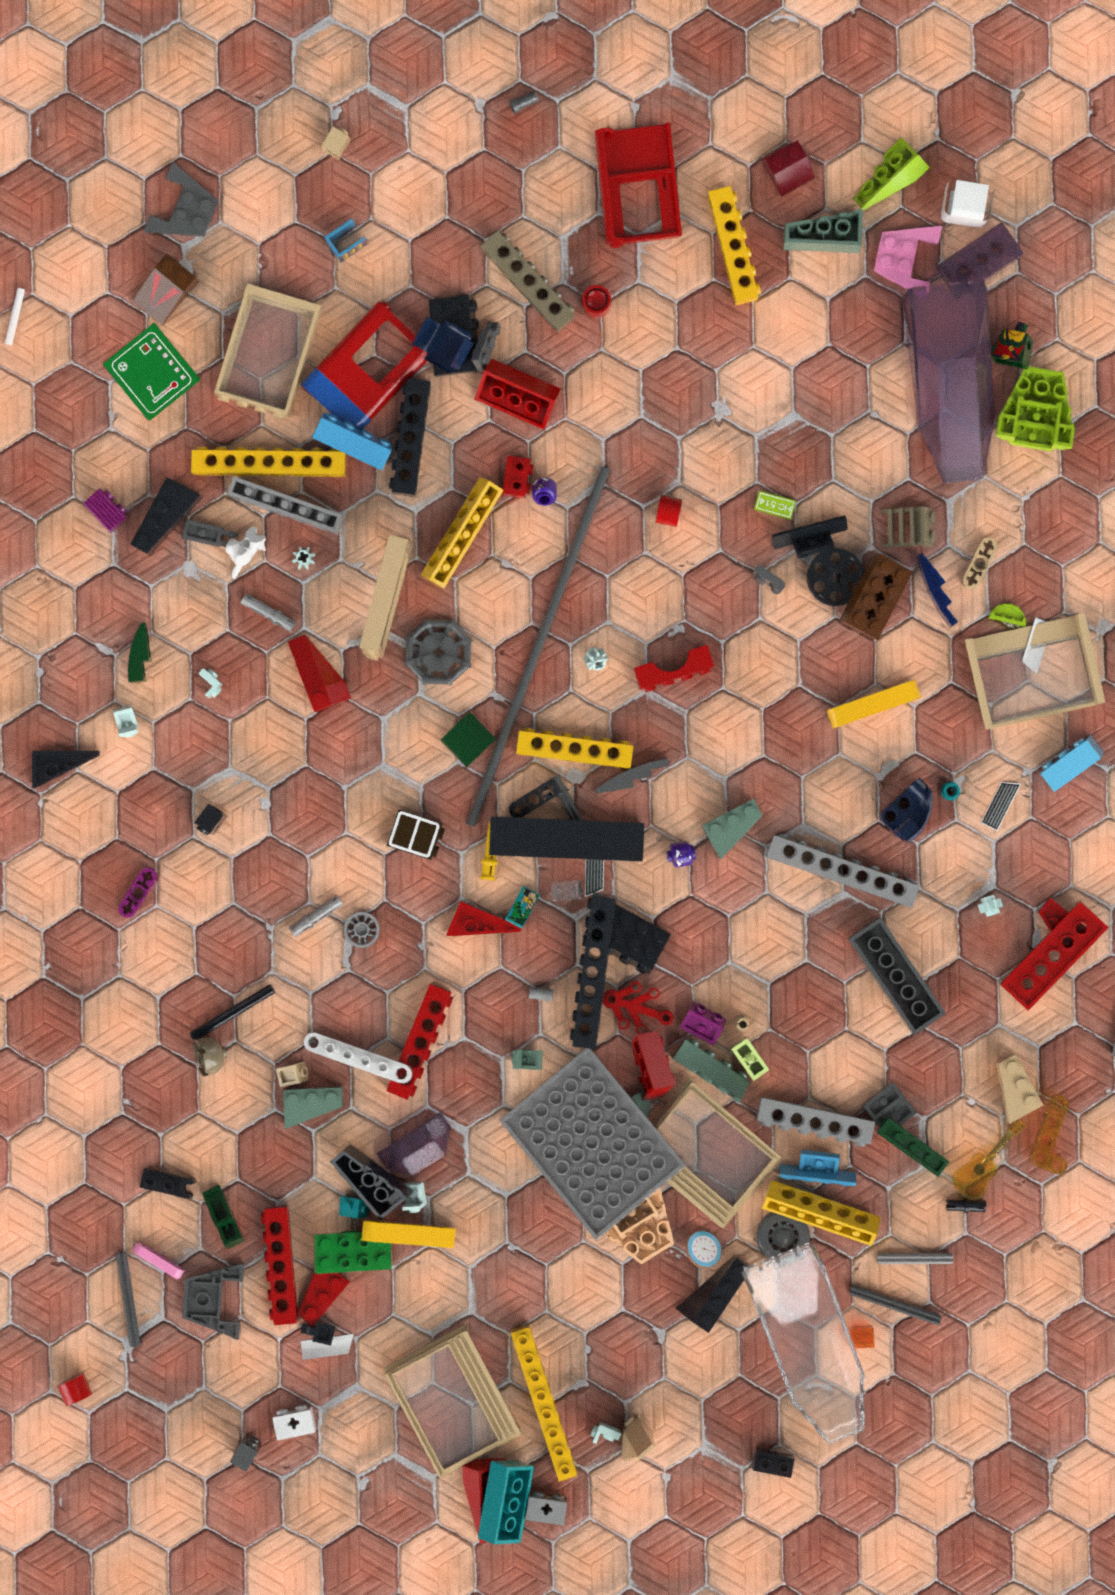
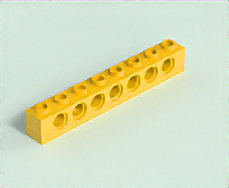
M197 447V450H192L191 473L198 476L346 477V454L335 448H331L330 451H323L322 448H311V451H304L303 448H292V451H285V448H273V451H265V448L256 447L254 451H249L245 447H235V450H227V447H216V450H208V447ZM209 457H216L217 461L214 465H207ZM229 457L236 458V462L232 466L226 465V460ZM248 457L255 458L252 466L245 465V460ZM268 457L274 458V463L271 466L264 465V461ZM285 458H293V464L291 466H284L283 461ZM305 458H311L312 464L305 467L302 465ZM330 458L332 462L330 466L324 467L321 465L322 460Z
M530 1325L512 1329L511 1336L558 1481L577 1476V1469Z

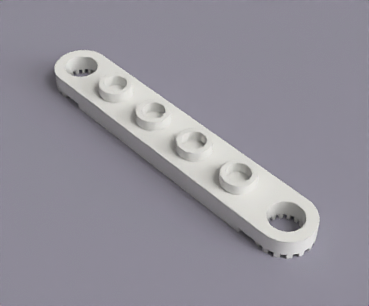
M309 1033L304 1039V1046L310 1052L397 1083H406L412 1077V1070L408 1065L318 1033ZM313 1037H316L319 1041L318 1046L312 1048L309 1043ZM401 1068L407 1071V1076L404 1079H400L397 1076Z

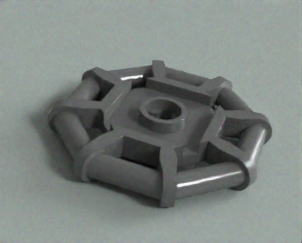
M427 617L412 633L405 637L406 662L404 664L422 681L423 685L445 684L451 686L456 679L472 666V637H469L452 618L451 620L428 619ZM432 627L447 628L445 633L433 632ZM426 629L430 633L422 641L416 639ZM453 630L461 641L456 643L450 637V632ZM414 644L419 645V657L413 658ZM464 646L463 660L458 658V647ZM437 647L444 650V654H441L440 657L433 653V650H436ZM421 661L428 668L426 674L416 663ZM456 662L460 664L450 675L448 669ZM432 671H444L445 677H434L431 674Z

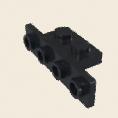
M846 516L835 517L778 532L772 535L773 547L778 549L793 545L797 559L833 550L835 548L831 534L848 530Z

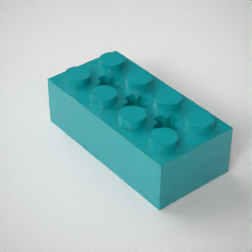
M519 1460L491 1461L478 1532L479 1539L491 1544L521 1543L534 1466Z

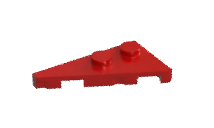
M460 901L446 936L521 932L522 929L504 919Z

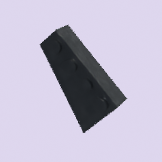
M166 477L130 545L151 556L203 497Z
M351 1144L330 1161L379 1220H382L414 1192Z

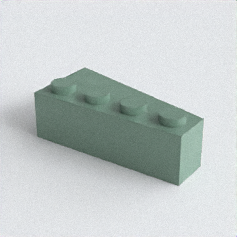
M863 209L850 213L843 212L829 217L822 216L814 220L807 219L786 223L783 235V250L859 253L862 246Z

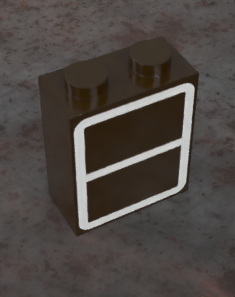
M398 810L387 846L432 860V857L436 858L439 846L436 845L438 839L443 838L445 828H442L443 823Z

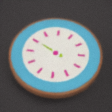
M700 1230L691 1234L687 1239L686 1253L694 1265L707 1269L715 1266L720 1261L722 1247L714 1234Z

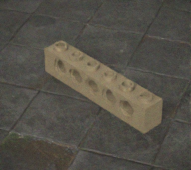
M496 231L481 245V250L549 325L559 333L575 319V310L569 303L565 305L561 300V294L556 289L552 290L548 286L549 281L543 275L539 276L535 272L536 267L532 262H526L522 256L524 254L518 247L513 248L509 237L505 233L501 234L499 231ZM501 249L509 251L506 257H501L498 253ZM514 263H519L522 265V268L519 271H514L511 266ZM527 277H532L535 282L532 285H527L524 283V280ZM545 291L548 295L545 299H539L537 293ZM552 305H558L560 307V311L558 313H552L550 311V307Z

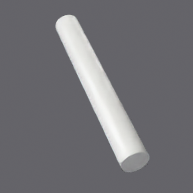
M17 288L5 344L11 346L25 292L21 288Z

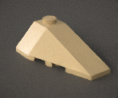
M636 1415L634 1418L632 1416L624 1422L625 1426L623 1427L622 1459L624 1462L627 1460L631 1461L632 1459L641 1460L655 1447L653 1432Z

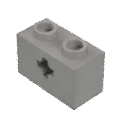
M540 1491L529 1493L526 1520L564 1526L567 1499L560 1494L546 1496L544 1492ZM545 1504H549L550 1508L548 1511H544Z

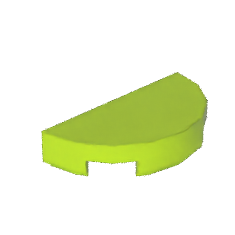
M1004 603L996 606L988 616V619L1026 627V618L1018 606Z

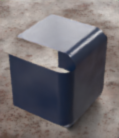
M427 317L412 345L428 352L427 356L423 359L442 370L452 373L454 369L459 370L474 343L470 341L472 334L445 320L442 326Z

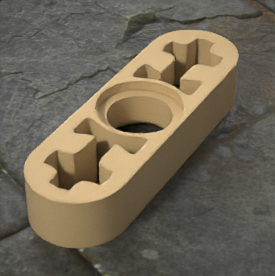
M987 537L980 542L962 578V584L966 589L973 590L979 586L997 550V542L993 538ZM991 542L993 550L989 549L986 556L978 554L979 551L981 553L984 552L985 546L983 544ZM977 558L984 560V568L978 569L975 567L974 562ZM970 569L981 573L980 576L978 574L975 575L974 581H976V584L973 583L971 586L968 585L969 581L966 580V578H970L974 573Z

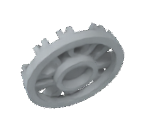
M354 913L344 924L345 938L355 947H369L379 937V923L369 913ZM358 915H365L363 922L359 921ZM368 917H370L371 920L368 924H366V920L368 919ZM352 918H355L358 923L355 924L352 921ZM375 922L376 928L370 929L369 925ZM348 923L354 925L353 930L347 929ZM354 931L355 934L348 937L347 933ZM374 931L376 935L369 934V932ZM354 936L359 938L357 944L351 941ZM366 936H371L373 940L368 943ZM364 937V945H361V938Z

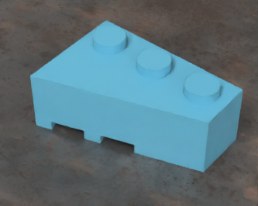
M1091 735L1076 741L1073 744L1074 747L1069 751L1066 749L1061 752L1056 761L1052 762L1050 760L1042 766L1044 770L1040 774L1054 792L1102 758L1104 752Z

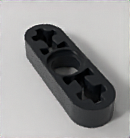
M549 780L523 795L509 806L510 815L515 818H521L543 805L559 793V785L555 781ZM547 785L549 787L553 786V794L551 792L545 794L544 797L546 799L544 800L542 792L548 788ZM531 794H536L539 797L538 804L530 803L529 796ZM526 803L527 806L521 810V814L514 811L516 808L515 804L521 806Z

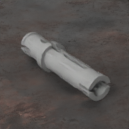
M248 593L245 594L241 601L242 605L272 621V624H277L289 632L296 625V621L282 614V611L269 607Z
M335 895L307 916L306 914L302 916L303 918L290 926L289 929L297 937L305 930L313 928L314 924L334 910L343 906V903Z

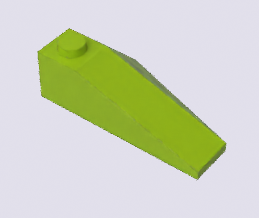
M902 137L884 154L885 159L880 166L877 165L875 167L873 177L863 184L853 200L861 209L865 210L910 185L930 168Z

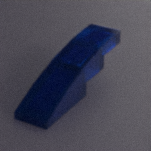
M920 553L917 556V560L928 594L941 617L951 628L958 621L947 608L952 601L940 588L946 582L924 554Z

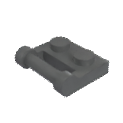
M759 564L752 573L754 580L761 585L765 583L770 586L773 594H780L785 588V582Z

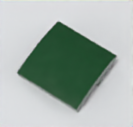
M469 712L440 741L467 768L495 742L496 738Z

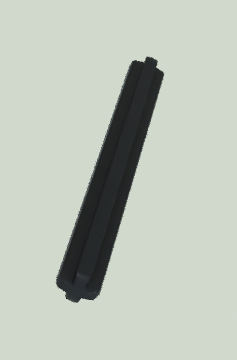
M270 984L190 1032L191 1038L195 1041V1039L202 1038L273 995L275 993L274 988Z

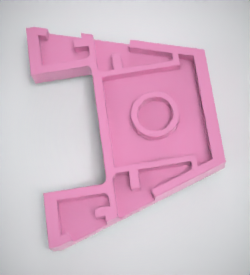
M942 226L882 232L873 271L906 288L905 290L911 291L922 300H926L930 282L911 278L918 241L938 245Z

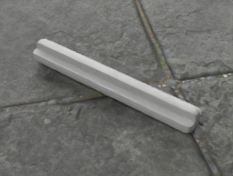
M878 1253L876 1260L878 1264H952L953 1254Z

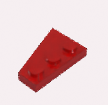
M1050 897L1039 909L1038 913L1049 931H1051L1068 911ZM1078 923L1075 929L1078 933H1084L1087 927L1082 923ZM1065 937L1062 940V945L1065 947H1070L1073 944L1071 937Z
M340 1272L314 1273L298 1315L313 1327L350 1281Z

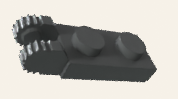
M186 520L182 539L226 548L228 542L221 541L222 535L237 538L238 533L224 530L221 527Z

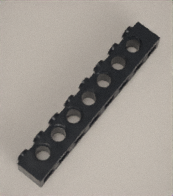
M594 892L592 897L588 898L587 909H590V916H586L585 927L588 928L587 935H583L582 946L585 947V954H581L580 965H583L582 973H578L577 984H580V992L576 991L575 1003H578L577 1010L573 1011L572 1021L575 1022V1029L571 1028L570 1040H573L572 1046L596 1049L617 895ZM595 911H604L605 917H596ZM600 929L603 935L595 937L592 931ZM598 948L600 955L593 956L590 953V949ZM593 966L597 969L598 973L592 975L588 972L587 968ZM591 985L595 988V992L588 993L585 987ZM584 1004H589L592 1006L593 1010L591 1012H586L583 1010L582 1006ZM587 1023L590 1029L584 1031L581 1029L580 1024Z

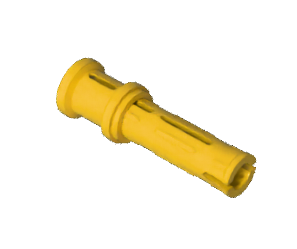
M488 822L485 855L481 860L482 872L479 879L496 881L495 868L498 862L496 856L489 855L490 822Z

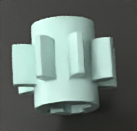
M299 547L300 551L298 553L293 552L296 559L292 562L299 563V570L302 566L309 570L308 565L315 564L312 557L316 555L315 553L309 554V547L306 550ZM302 554L309 556L306 558L307 562L305 563L302 560L299 561L302 558Z
M593 647L587 650L586 657L583 660L589 670L593 668L598 671L605 667L608 657L603 648Z
M995 895L981 898L982 904L978 905L980 914L985 912L986 917L1000 913L999 908L1003 907L1001 898L996 899Z

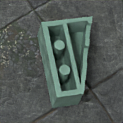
M754 799L702 825L719 860L763 816Z
M343 1086L284 1089L285 1129L343 1107Z

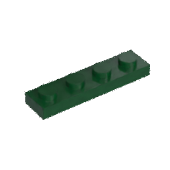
M886 1117L876 1131L877 1134L937 1177L940 1176L949 1163L946 1158L889 1117Z

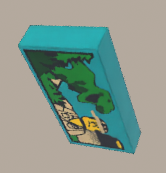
M523 886L505 920L522 929L540 895Z

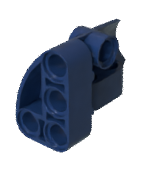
M920 777L917 778L882 810L880 820L896 838L902 839L905 843L911 842L921 833L928 822L932 809L933 791ZM901 798H905L908 801L906 809H902L899 806ZM887 811H891L894 814V820L891 822L885 819Z

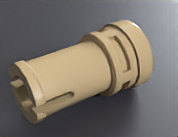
M738 1016L734 1020V1027L739 1031H745L749 1028V1020L745 1016Z

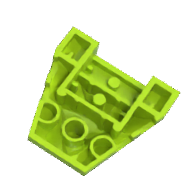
M1031 366L1028 367V370L1024 369L998 417L996 436L1002 440H1007L1011 445L1044 451L1072 449L1075 427L1071 420V407L1068 405V392L1064 372Z

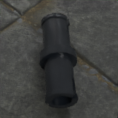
M964 1198L963 1200L946 1199V1203H948L946 1204V1211H963L965 1214L969 1212H986V1209H984L986 1207L985 1200H969V1198Z

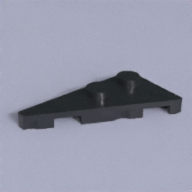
M32 751V788H37L99 757L100 751Z

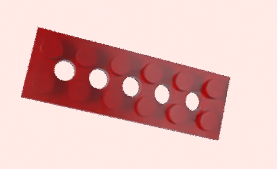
M1079 901L1008 974L1000 985L1029 1011L1109 927ZM1078 923L1086 924L1087 928L1084 933L1076 931L1075 928ZM1065 937L1073 939V944L1070 947L1062 945V940ZM1051 951H1058L1060 957L1058 960L1052 961L1049 959V953ZM1040 964L1046 966V972L1042 975L1035 972V968ZM1029 978L1033 981V985L1031 988L1026 989L1022 986V981Z

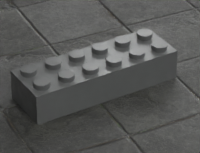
M881 917L876 918L847 938L911 1034H917L946 1014Z

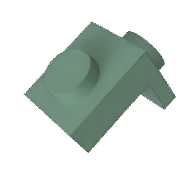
M514 1050L511 1058L513 1069L542 1070L543 1050Z

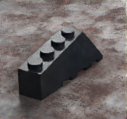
M734 1255L683 1303L677 1306L676 1309L694 1324L709 1333L751 1271V1266Z

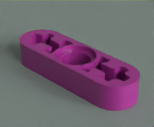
M144 868L141 870L119 905L118 910L121 916L130 918L136 914L157 880V873L154 869ZM152 872L151 877L153 879L147 880L145 885H148L147 889L145 886L138 884L139 880L140 882L145 880L144 873ZM136 887H140L143 890L141 898L133 896V890ZM130 897L133 901H137L138 904L133 903L131 906L132 913L128 912L125 914L123 906L130 904L131 901L127 900Z

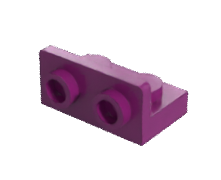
M693 1002L680 1028L714 1046L727 1020L721 1014L714 1013L704 1005Z

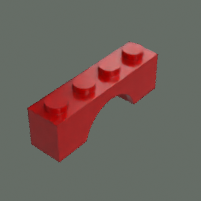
M708 645L689 650L686 663L676 671H663L651 662L635 667L634 672L640 691L645 690V693L656 690V686L661 684L664 687L675 684L674 680L680 678L682 681L692 679V675L700 673V676L711 673L710 669L714 668Z

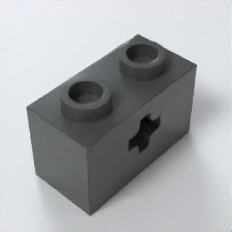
M245 1435L230 1463L246 1472L262 1445L259 1443L260 1440L253 1435Z

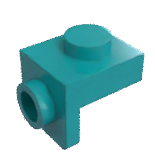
M340 1196L339 1216L357 1219L368 1218L370 1208L361 1198Z

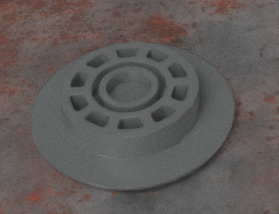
M770 1212L759 1223L756 1240L760 1251L769 1260L777 1263H790L799 1259L806 1252L810 1242V1230L806 1223Z

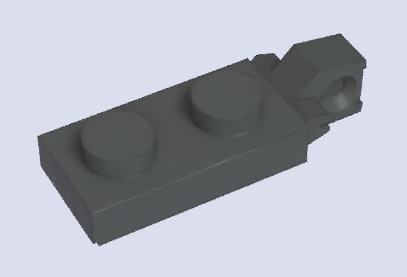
M488 322L486 329L481 331L471 359L478 372H484L487 364L490 362L491 352L495 348L496 336L500 334L501 326L499 322Z

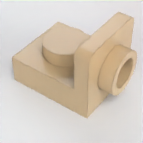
M305 1062L276 1068L280 1087L299 1084L309 1080Z

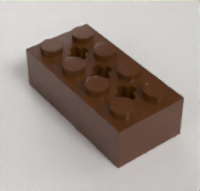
M873 553L839 622L869 639L878 640L913 571L883 554Z

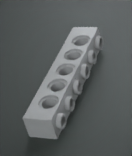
M233 476L227 493L230 498L338 535L344 518L342 514Z
M760 1097L756 1120L760 1121V1125L771 1127V1124L779 1125V1129L790 1131V1128L798 1129L797 1133L809 1135V1132L817 1133L816 1137L824 1139L832 1136L835 1137V1141L843 1143L851 1140L854 1141V1145L865 1147L866 1144L871 1145L875 1121L766 1097ZM780 1109L783 1113L782 1117L777 1120L773 1119V1111ZM799 1113L801 1121L796 1124L792 1123V1115ZM818 1117L820 1119L819 1126L811 1127L810 1120ZM836 1121L839 1124V1128L832 1132L829 1130V1124ZM855 1125L858 1131L855 1135L851 1136L848 1134V1128Z

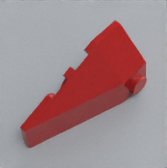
M306 635L288 641L314 712L317 713L351 699L345 681Z
M505 1458L475 1459L462 1465L463 1484L477 1535L491 1461H506ZM479 1539L481 1544L486 1543V1541Z

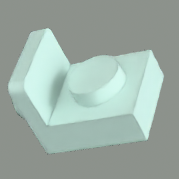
M599 1422L598 1426L594 1425L590 1436L593 1437L592 1442L595 1444L600 1434H603V1438L609 1441H614V1439L619 1441L621 1430Z

